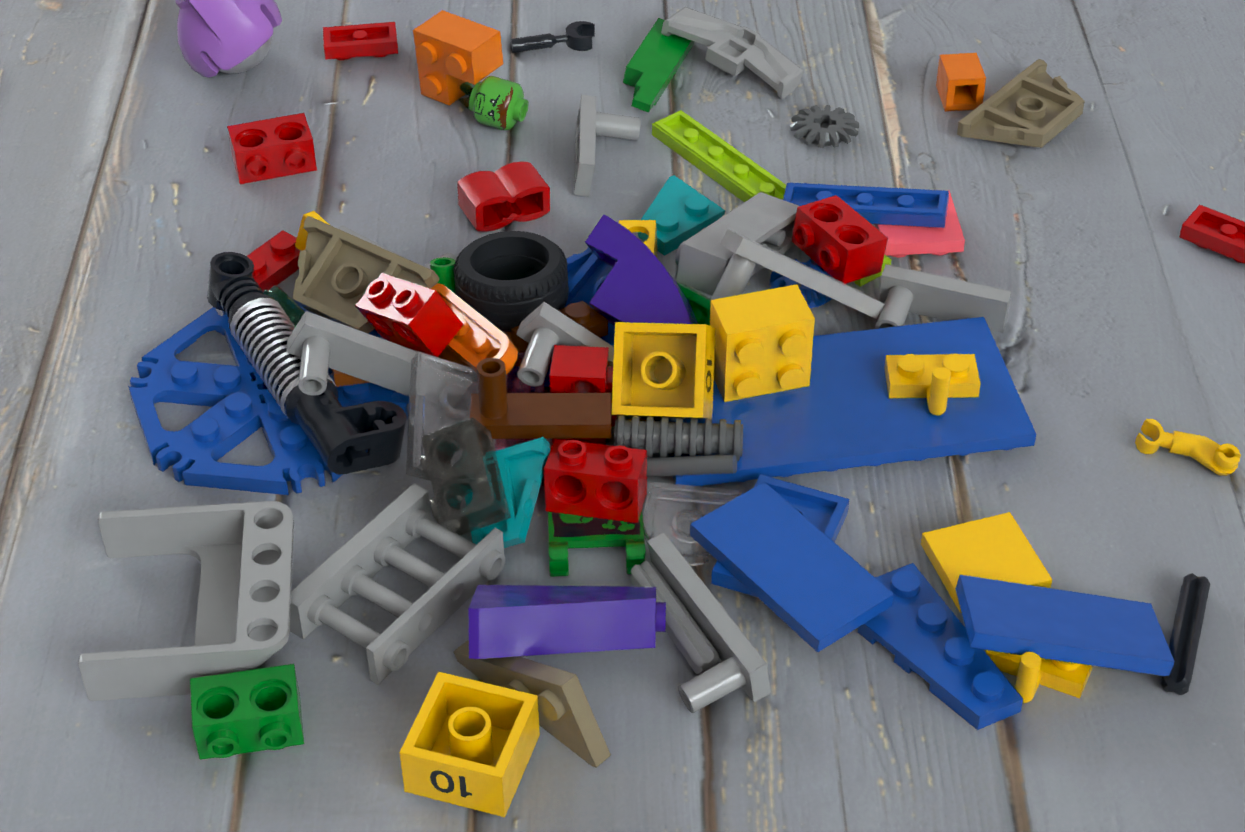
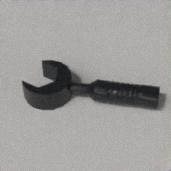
M587 21L573 22L566 27V35L554 36L548 33L510 39L512 53L552 48L556 43L566 42V45L573 50L587 51L592 49V37H595V24Z

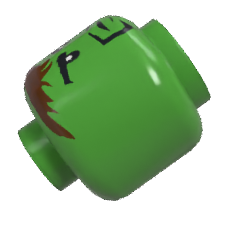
M488 76L482 82L475 84L469 100V109L474 112V117L478 123L500 130H510L517 121L522 122L526 117L529 106L528 100L524 99V91L520 84L495 76Z

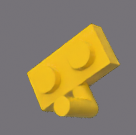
M975 354L886 355L884 370L889 398H927L930 413L939 416L946 411L948 398L979 397L981 383Z
M985 650L986 654L1000 671L1017 676L1015 689L1023 698V703H1028L1034 698L1039 684L1080 698L1093 668L1092 665L1044 659L1034 652H1025L1022 655Z

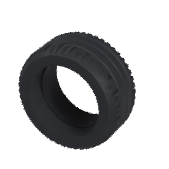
M525 231L492 233L471 242L459 253L455 260L454 280L456 295L501 331L511 332V328L519 326L543 302L556 310L564 308L567 303L569 288L566 257L557 244L544 236Z

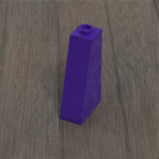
M477 585L468 608L469 659L655 648L656 632H666V602H656V587Z

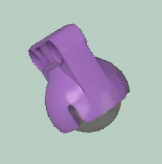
M175 0L180 8L177 18L178 44L185 61L195 72L203 77L210 78L216 76L219 71L223 73H240L258 65L270 49L273 28L279 26L282 22L278 5L274 0Z

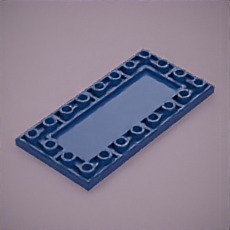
M984 317L813 336L810 386L724 402L714 381L712 423L719 424L720 419H726L727 424H734V420H741V424H743L742 457L740 456V460L737 461V472L733 474L675 475L673 480L676 489L699 488L705 485L746 482L758 479L760 474L768 477H789L812 472H832L845 468L879 466L887 463L912 460L922 461L928 458L953 455L965 456L970 453L995 450H1012L1019 447L1034 446L1036 432ZM975 354L981 383L979 397L948 398L946 411L939 416L930 413L927 398H889L884 370L886 355ZM668 418L669 422H676V418ZM683 418V422L690 423L691 418ZM697 419L698 423H705V419ZM667 454V456L675 457V454Z

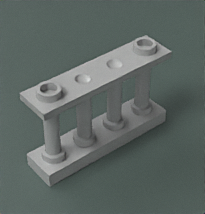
M413 483L291 590L290 632L304 640L318 626L324 624L366 649L370 681L379 685L392 671L399 670L406 663L409 655L475 593L477 585H484L488 580H493L500 574L505 565L503 532L494 528L477 545L431 520L429 491ZM422 536L458 556L461 560L445 574L403 549L414 539ZM392 565L430 587V589L416 602L412 603L371 578L383 567ZM359 594L398 618L380 634L338 608L351 596Z

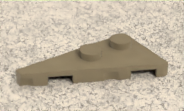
M469 640L453 651L457 661L483 682L538 695L539 725L591 766L597 768L611 756L576 674L520 656L469 659Z

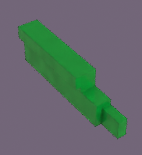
M661 18L657 19L627 64L623 79L624 84L635 88L631 106L648 113L653 105L657 104L695 42L675 34L670 36L663 35L661 32L665 20Z

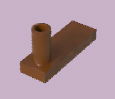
M486 358L478 363V393H471L470 439L611 438V393H507L505 363L498 358Z

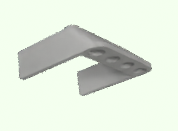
M277 501L105 511L99 513L98 524L108 558L186 554L200 561L201 571L194 646L80 654L78 666L89 700L101 701L191 694L190 678L257 669L287 643L290 634L294 520L292 510L286 504Z

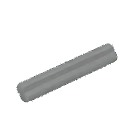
M650 561L634 565L631 569L632 584L635 587H656V602H666V632L694 672L699 675L718 665V652L656 566Z

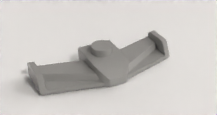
M688 7L682 8L663 22L661 32L663 35L670 36L675 34L709 46L705 60L733 76H736L748 67L777 91V96L781 99H784L797 88L804 73L803 69L764 40L759 33L747 27L727 22Z

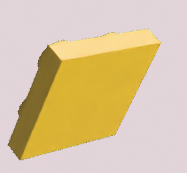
M1010 512L922 533L921 546L960 613L962 612L955 589L960 575L1051 588V576Z

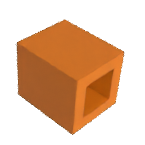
M977 53L939 55L936 88L944 110L962 111L976 109L983 103L986 76Z

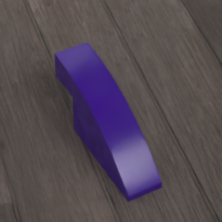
M603 214L585 241L599 260L613 267L589 302L594 310L604 316L608 323L614 326L615 322L698 324L692 307L680 287L651 250L626 227Z

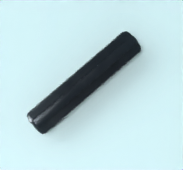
M1191 573L1183 579L1169 643V649L1175 662L1170 675L1162 676L1161 685L1166 692H1175L1178 695H1183L1189 691L1210 588V582L1205 576L1197 577Z

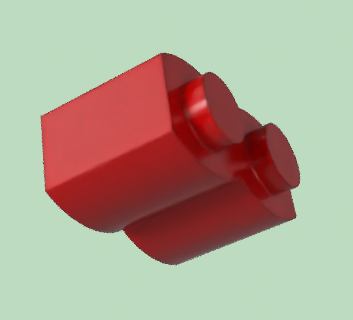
M513 162L499 168L495 172H474L457 181L458 205L477 231L488 232L498 230L513 221H532L550 212V187L530 162Z

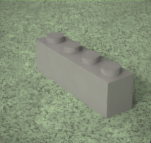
M762 192L743 202L740 206L680 244L675 256V263L678 265L676 282L713 295L733 254L732 251L720 245L727 229L776 252L785 253L795 246L791 240L797 207L799 206ZM757 264L751 276L764 267Z

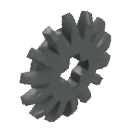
M814 105L811 106L810 110L806 108L799 110V113L792 117L791 122L794 123L790 125V130H798L794 137L796 139L804 137L806 139L804 144L810 145L813 143L818 145V148L832 145L835 148L839 147L838 143L841 141L847 144L850 143L851 138L849 135L857 137L858 131L855 128H859V122L855 121L853 114L845 113L843 108L838 107L830 111V105H826L824 110ZM829 123L828 128H821L820 124Z

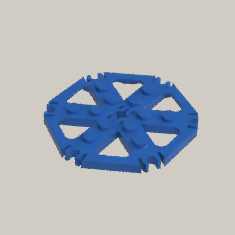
M273 297L278 301L286 314L292 317H302L305 311H308L300 307L292 298ZM212 307L141 357L142 362L137 364L139 378L131 377V387L128 386L131 400L153 465L157 463L158 469L162 472L172 466L176 481L184 480V484L189 486L289 495L287 481L291 482L292 490L298 494L302 492L301 480L304 478H315L318 485L323 487L326 484L325 471L331 475L332 482H335L343 475L331 472L301 426L291 422L283 413L281 407L277 404L272 394L269 393L263 380L231 334L228 323L229 318L224 311H222L223 316H221L216 311V308ZM375 329L369 333L373 336L382 338L381 335ZM215 330L225 336L236 366L181 361L176 359L175 356L196 342L205 333ZM328 368V374L334 381L333 375H331L332 370L331 368ZM373 383L336 386L338 389V400L343 407L373 401H387L400 406L405 411L408 419L407 404H413V397ZM165 402L208 406L211 408L183 429L167 431L160 424L154 404ZM259 428H262L274 458L271 463L264 466L217 462Z

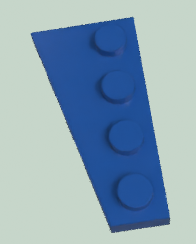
M914 563L875 577L894 594L893 606L858 627V633L872 645L875 642H879L895 655L894 663L908 674L914 672L930 684L929 691L977 730L1021 712L1023 698L983 649L970 647L965 626Z

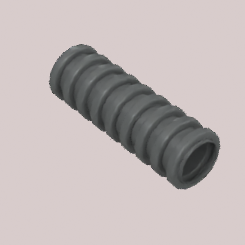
M619 415L618 420H615L614 446L620 445L647 450L648 458H652L653 453H660V457H667V454H675V457H682V454H689V456L736 455L737 461H739L743 451V424H741V420H734V424H727L726 419H720L719 424L712 423V419H705V423H698L697 418H691L689 423L683 422V418L678 417L676 422H669L668 417H662L661 421H654L652 416H648L647 421H640L639 416H633L632 420H625L624 415Z

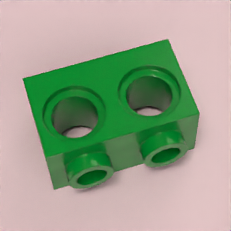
M294 664L190 678L192 729L200 760L227 758L236 754L263 750H280L285 747L304 744L301 700Z

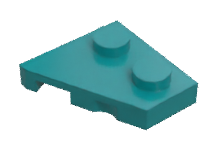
M673 175L666 181L641 220H656L658 252L665 256L678 249L683 241H686L703 228L725 215V210ZM638 232L640 239L643 241L648 239L649 236L647 234Z
M544 437L459 462L472 542L477 545L494 528L503 532L504 548L525 543L544 475V466L551 449L550 443Z

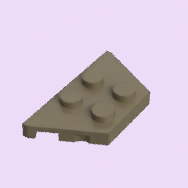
M1038 59L958 122L957 135L1042 148L1083 114L1085 101L1075 91L1070 90L1067 87V83L1060 76L1052 78L1046 72L1047 63L1044 60Z
M307 216L304 221V229L308 232L306 249L299 253V276L295 280L292 299L300 307L369 334L374 330V327L355 305L365 294L369 284L376 280L381 273L427 288H432L436 285L440 278L429 268Z

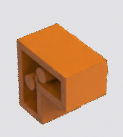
M442 10L413 30L421 95L450 106L472 90L475 84L504 64L501 33L496 29Z

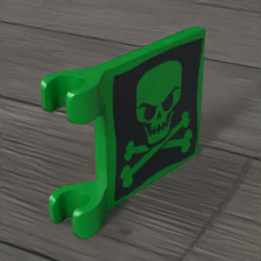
M548 512L549 573L551 577L569 575V548L625 547L627 574H631V569L634 565H640L645 561L646 548L642 512L638 523Z

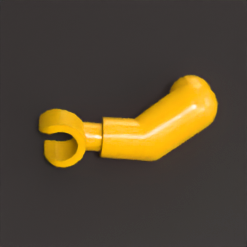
M1145 419L1141 427L1142 433L1154 441L1147 440L1141 433H1138L1135 439L1136 447L1141 453L1153 454L1159 447L1167 448L1170 453L1193 458L1220 476L1232 474L1238 468L1241 457L1239 449L1232 444L1219 445L1208 437L1180 431H1173V433L1164 432L1161 424L1154 419Z

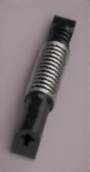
M235 252L216 254L210 262L207 291L208 302L214 308L226 313L229 318V329L240 348L277 401V404L281 407L283 413L291 422L301 426L331 472L338 475L349 474L396 462L401 454L407 420L405 411L400 406L387 401H373L343 407L338 400L336 384L329 374L325 392L320 395H307L303 393L298 387L301 358L286 353L287 340L295 329L294 324L278 301L264 294L253 278L254 264L250 258Z

